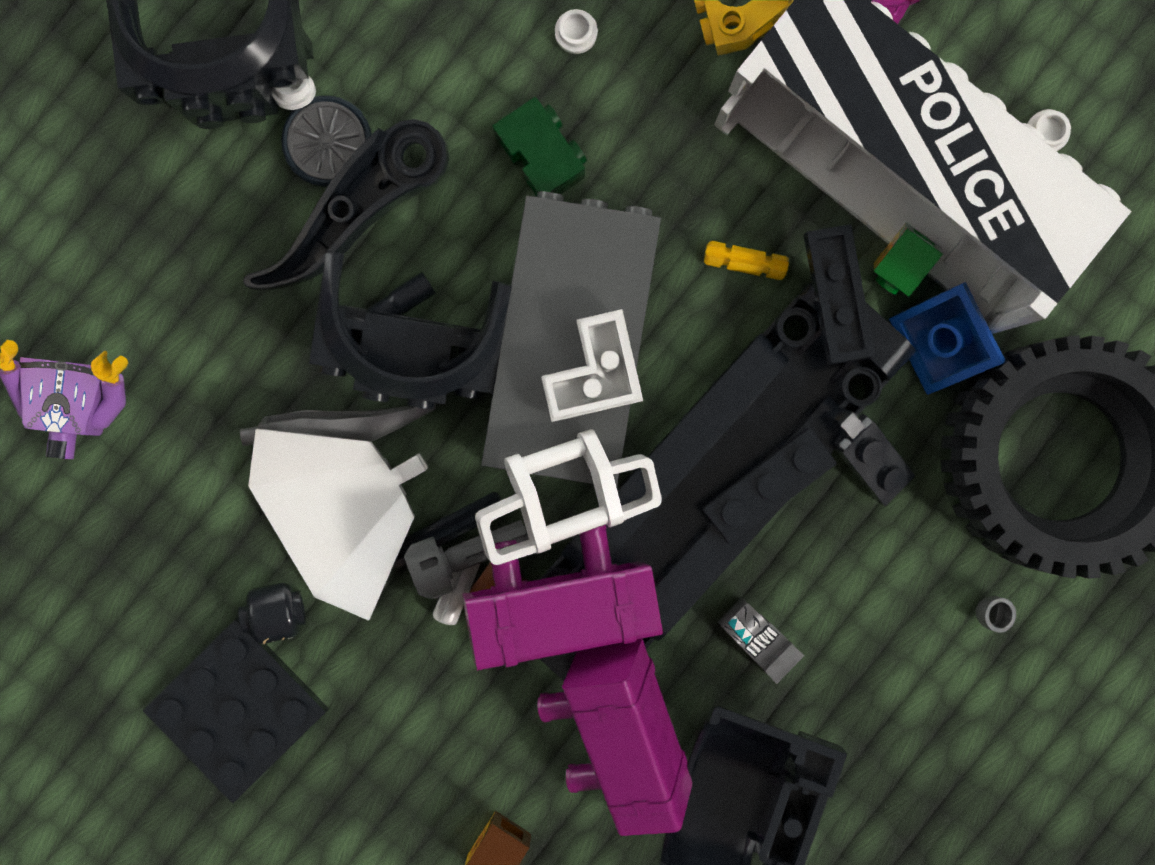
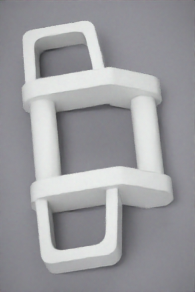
M589 429L578 433L577 439L524 457L515 454L505 458L506 471L516 494L479 510L475 515V520L486 557L494 565H499L533 553L545 552L551 549V544L599 526L606 524L608 527H613L621 524L626 519L658 507L661 504L662 498L654 464L651 459L638 454L609 462L595 431ZM583 456L591 472L599 507L546 526L537 491L529 474ZM641 468L646 487L645 495L640 499L621 506L613 474ZM521 508L529 540L496 549L490 530L491 522L498 517Z

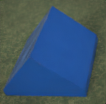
M966 282L945 290L889 318L892 326L915 348L916 352L909 360L927 395L1006 362Z

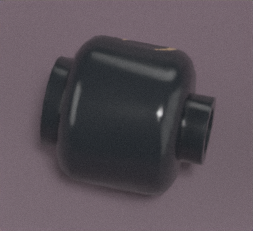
M287 583L251 589L246 598V606L238 608L242 632L251 631L254 640L260 644L294 638L299 633L300 625L306 624L300 590L293 591L292 587Z

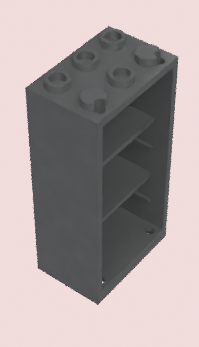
M545 191L538 192L537 197L526 195L511 284L512 290L481 466L506 470L504 459L509 456L519 454L521 457L548 449L577 439L578 433L589 429L595 431L609 462L622 459L631 404L551 422L541 376L587 366L576 320L621 309L625 319L635 367L637 368L661 222L660 217L652 216V210L637 206H627L625 212L608 209V203L595 199H582L581 204L563 202L564 196ZM583 456L532 473L593 484L590 469ZM619 473L613 474L616 488L618 484Z

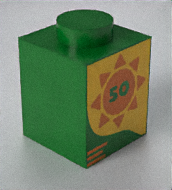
M906 222L873 263V271L878 274L875 280L892 294L896 295L900 290L907 296H910L942 257V248Z

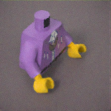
M6 340L0 347V378L19 417L22 419L24 428L49 431L46 457L74 459L77 434L100 436L103 430L110 426L126 406L124 377L120 374L128 365V360L124 356L120 355L112 362V365L107 359V351H103L97 356L91 365L20 357L19 363L13 360L18 353L16 342Z

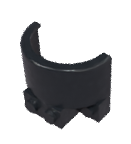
M721 706L712 707L701 726L687 762V768L693 784L682 828L678 832L664 834L657 865H751L753 852L758 854L759 860L763 862V865H805L828 797L832 798L847 757L846 751L838 744L799 731L797 735ZM789 757H792L795 766L786 763Z

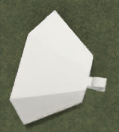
M257 428L255 430L248 483L251 492L313 596L369 621L415 518L407 500V494L401 484L426 471L428 468L426 462L419 453L398 466L391 468L386 458H383L372 441Z

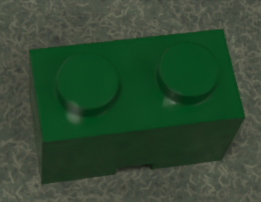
M536 96L492 125L495 138L515 165L522 161L526 166L522 169L525 174L524 180L536 197L537 193L541 191L561 195L585 179V167L583 164L587 162L583 151L574 140L569 143L565 140L559 131L563 127L559 116L551 105L548 104L543 108Z

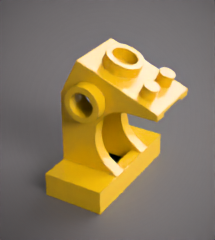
M694 0L697 14L704 12L707 14L706 18L699 20L706 46L715 44L718 56L747 49L774 26L794 1L751 0L743 6L730 7L722 4L719 0ZM730 26H738L735 29H728Z

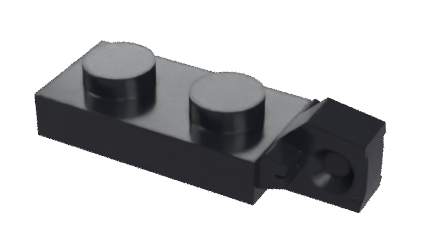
M837 404L825 416L840 434L834 441L835 445L833 448L872 497L880 504L886 506L915 477L913 472L876 423L863 413L857 417L851 410L847 411Z

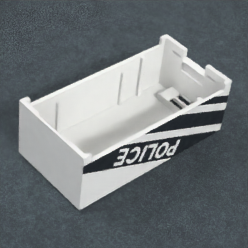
M794 0L736 71L728 91L732 96L721 108L714 124L715 127L728 136L736 124L739 123L888 244L907 222L941 246L943 255L927 275L945 290L966 282L992 334L1046 319L1132 212L1120 203L1121 199L1113 189L1095 183L1082 172V166L1078 161L1069 155L1059 154L1044 142V136L1037 128L1019 122L1006 111L1005 104L998 97L979 90L968 81V76L962 68L954 63L944 62L931 51L930 45L922 36L904 30L893 21L889 10L878 2H870L868 0Z

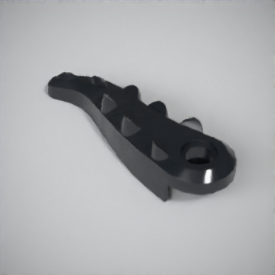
M417 119L400 121L385 131L378 128L350 156L332 179L286 255L269 268L246 275L244 277L245 287L253 290L282 289L298 285L323 273L327 251L346 253L350 250L353 243L383 215L439 182L445 174L449 162L448 145L442 134L429 123ZM413 144L422 145L426 151L425 162L418 168H409L404 162V152Z

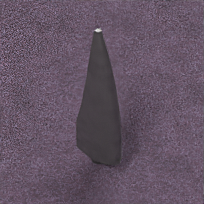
M434 403L433 409L402 406L367 411L301 410L265 416L258 426L240 429V438L243 446L254 445L255 430L258 428L374 441L435 410L436 404Z

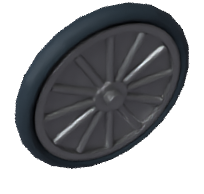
M316 96L308 105L293 110L288 115L281 135L282 152L287 164L302 180L313 185L328 187L344 163L372 135L367 119L352 103L339 97Z

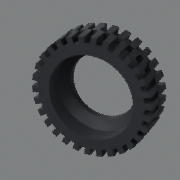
M1080 335L1066 336L1030 344L1006 352L1004 357L1006 362L986 372L974 375L967 382L973 387L972 390L959 392L954 403L962 406L960 412L948 413L945 425L955 427L953 436H942L941 448L951 449V460H940L941 472H952L954 481L944 483L947 495L958 496L960 503L953 505L952 508L957 517L967 518L971 521L965 526L972 536L984 538L985 540L982 543L984 547L991 552L1003 554L1001 558L1011 563L1068 578H1076V576L1088 579L1101 578L1100 572L1116 575L1126 572L1123 564L1138 567L1149 561L1143 551L1155 552V365L1146 366L1152 356L1142 350L1126 352L1129 344L1118 340L1104 343L1105 337L1088 336L1080 338ZM1048 393L1072 394L1095 405L1112 424L1120 446L1119 473L1108 496L1090 512L1068 520L1044 519L1022 508L1006 490L999 470V443L1002 431L1009 418L1029 400Z

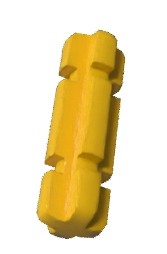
M710 241L705 249L704 263L719 268L722 265H727L726 269L757 276L765 273L767 278L782 280L788 271L789 258L774 253L766 256L764 251L736 245L727 248L726 243Z

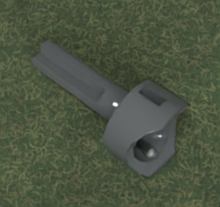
M521 520L491 531L494 543L516 540L517 543L529 540ZM480 536L449 547L446 551H443L442 546L437 547L434 537H430L412 544L404 555L418 594L429 599H435L454 591L450 582L453 579L452 572H459L489 560L485 555Z

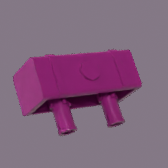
M606 524L579 534L585 569L581 570V572L527 582V580L522 581L519 559L499 565L491 563L495 586H491V589L462 594L472 656L477 671L504 665L505 667L518 665L519 662L616 643H634L637 639L662 635V624L651 566L638 561L620 565L612 564ZM509 540L494 544L496 549H501L517 544L516 540Z
M637 639L634 643H616L577 651L562 685L564 692L541 693L537 703L538 714L543 722L574 718L591 763L568 765L569 769H566L568 790L571 793L602 790L607 807L620 836L678 832L682 828L693 782L687 768L685 752L679 745L655 676L653 660L648 656L643 639Z

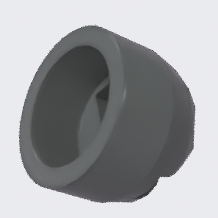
M988 596L979 601L976 607V618L986 629L1002 633L1013 626L1016 620V609L1008 599L999 596Z

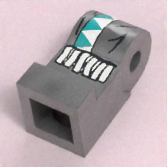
M742 597L718 621L726 632L776 684L804 657L779 630Z

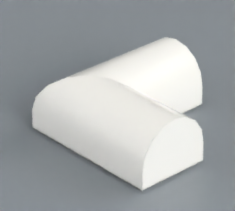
M622 309L577 319L576 322L587 366L541 376L551 422L643 401Z

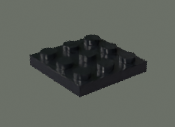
M238 618L187 666L143 712L234 803L329 708L267 644L256 642L251 631L243 633Z

